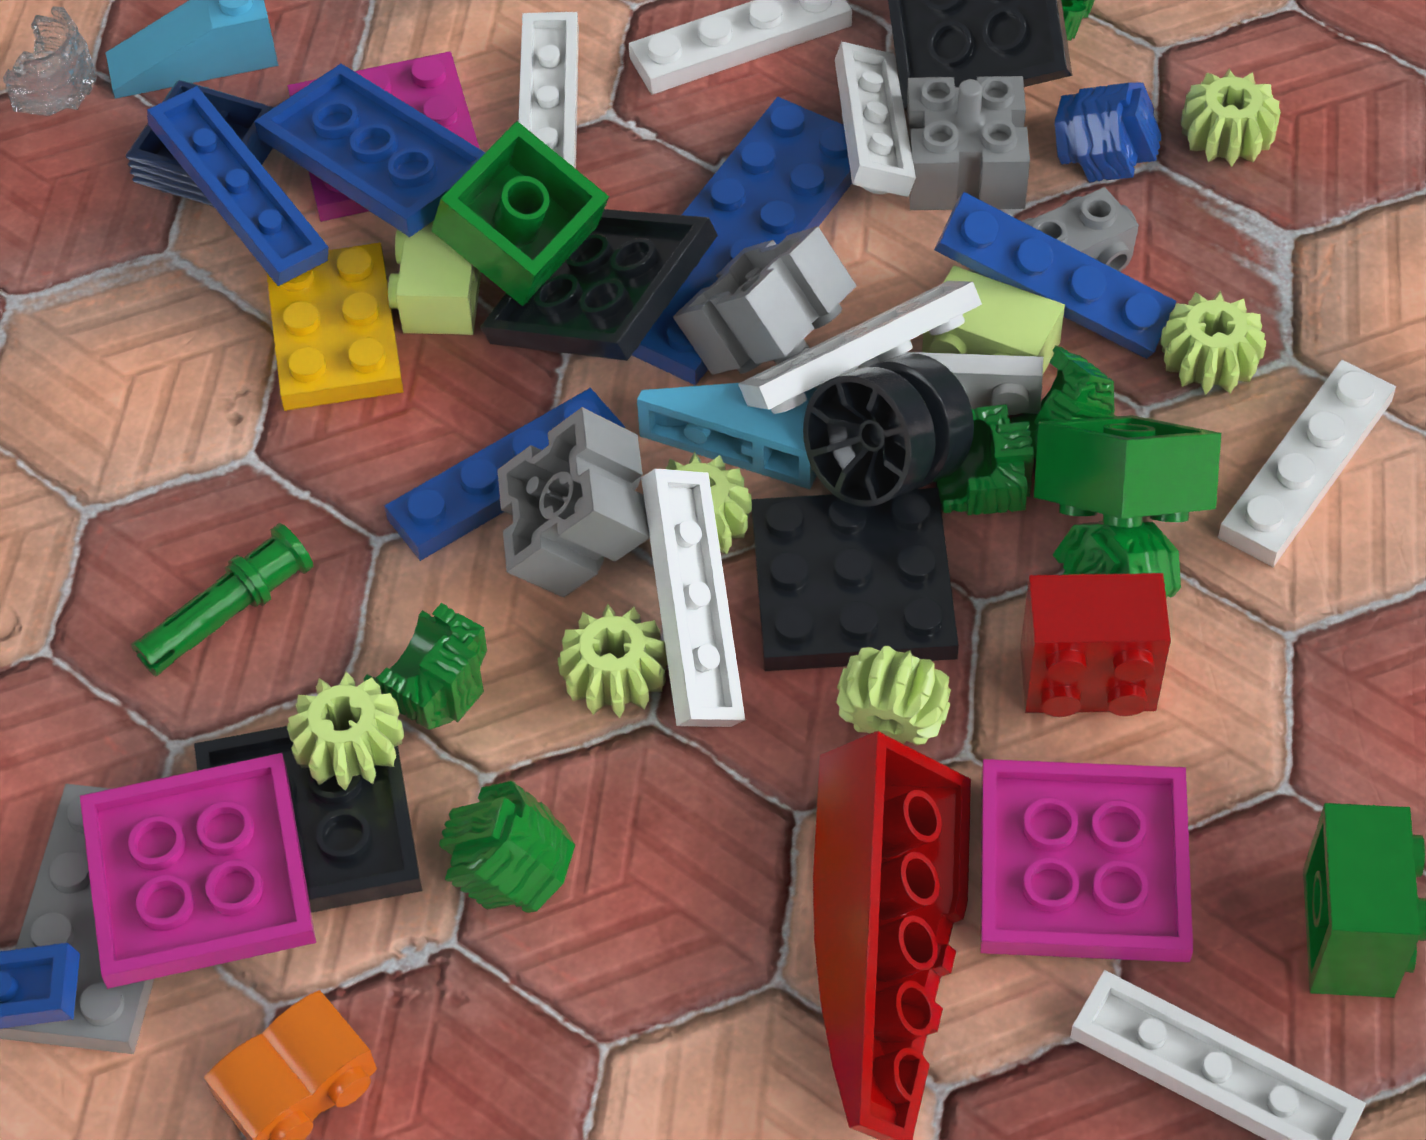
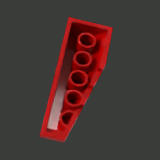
M875 731L820 755L813 865L814 944L820 1003L831 1063L849 1128L878 1140H913L930 1067L928 1061L923 1056L927 1035L938 1032L943 1008L935 1002L941 977L952 972L956 950L949 945L953 924L964 920L968 903L971 779L879 731Z

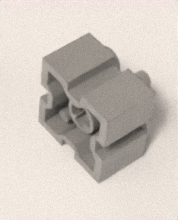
M1023 76L977 77V81L973 79L965 80L957 88H955L954 77L908 78L906 124L916 176L909 194L910 210H953L957 199L963 192L997 209H1025L1030 155L1027 127H1024L1026 106Z
M817 226L787 235L779 244H776L774 240L744 248L716 275L718 280L710 287L701 289L673 318L712 375L735 369L742 374L751 371L763 362L774 360L776 364H779L801 353L805 348H810L804 338L813 329L820 328L835 319L842 311L839 303L857 285Z
M583 407L548 432L549 445L546 448L540 450L530 445L498 469L501 510L513 515V524L503 530L506 571L561 597L567 596L596 576L603 564L604 557L616 562L650 538L644 495L635 491L643 475L638 435Z

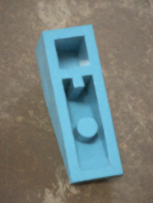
M189 0L106 52L115 99L170 88L179 80L195 83L279 66L264 0Z
M738 383L641 390L637 398L640 437L691 453L695 451L696 454L710 459H715L720 455L723 463L810 490L817 475L806 453L803 438V422L807 405L817 388L814 387L804 392L807 400L803 404L779 414H773L771 409L747 406Z

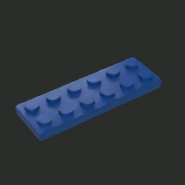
M780 97L773 101L682 213L684 216L709 217L718 236L641 341L639 347L633 352L632 356L696 386L708 368L673 316L701 289L710 287L718 280L716 275L744 248L774 240L776 244H779L787 235L820 226L852 184L843 124Z

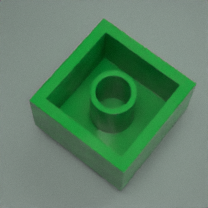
M516 121L440 199L431 231L520 305L524 306L596 229L609 196Z
M1133 415L1038 422L1034 498L1058 503L1059 513L1064 515L1095 516L1098 513L1103 514V524L1109 526L1139 527L1142 525V517L1150 516V519L1162 522L1189 521V512L1216 509L1222 433Z
M1324 803L1303 868L1309 990L1311 994L1395 998L1405 972H1414L1417 958L1418 941H1426V898L1418 897L1416 877H1421L1424 870L1425 844L1422 835L1412 833L1410 807Z

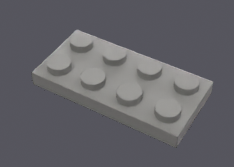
M65 784L16 949L69 943L80 953L74 1020L0 1029V1039L134 1054L154 979L107 989L101 977L80 795L111 788Z

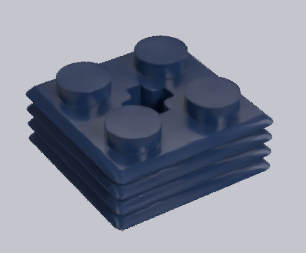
M182 80L174 84L163 102L198 86L261 165L264 163L273 148L259 139L254 121L274 107ZM147 123L126 153V158L129 159L128 166L132 167L130 173L134 175L132 178L133 182L214 207Z

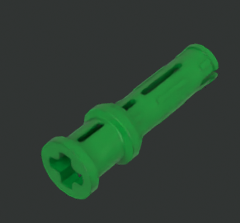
M278 523L270 529L271 537L245 557L236 555L230 559L228 566L225 567L226 574L213 585L195 596L152 631L134 641L131 647L138 653L137 657L143 665L157 677L163 670L173 664L176 659L202 642L238 612L244 610L250 604L254 607L265 605L271 600L270 592L298 571L305 574L314 566L309 553L290 529Z

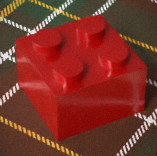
M1163 573L1029 575L1020 644L1025 713H1045L1053 717H1066L1077 712H1111L1118 716H1132L1143 711L1157 710L1171 643Z

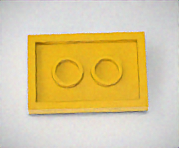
M381 242L328 250V261L280 286H277L266 272L280 395L284 411L404 392L392 309L389 307L388 281Z

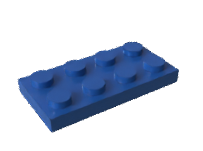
M339 64L254 121L260 140L408 237L413 236L434 221L440 199L485 154L481 149L343 64Z

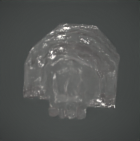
M53 6L51 9L53 17L35 16L31 24L36 38L34 52L23 51L16 60L12 71L8 69L3 77L6 88L9 89L8 95L15 112L50 116L66 108L78 110L85 96L90 95L97 77L87 42L64 7Z

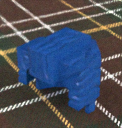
M1130 82L1080 89L1077 94L1061 96L1054 122L1057 155L1061 165L1071 162L1079 163L1089 183H1092L1096 180L1102 181L1103 179L1133 178L1135 172L1133 166L1136 163L1157 160L1156 155L1159 154V141H1161L1162 134L1155 120L1154 107L1144 83Z

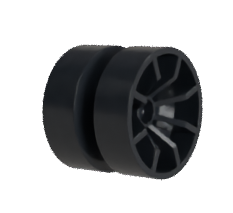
M915 353L899 355L825 382L811 397L803 422V438L806 453L819 480L839 499L861 507L883 504L950 476L966 460L974 433L971 405L959 380L946 366L936 359Z

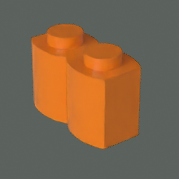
M318 990L289 1007L262 1034L247 1040L228 1053L204 1076V1080L213 1097L247 1140H305L312 1131L313 1120L321 1112L335 1105L337 1107H345L364 1094L371 1083L370 1077L377 1070L371 1050L321 990Z

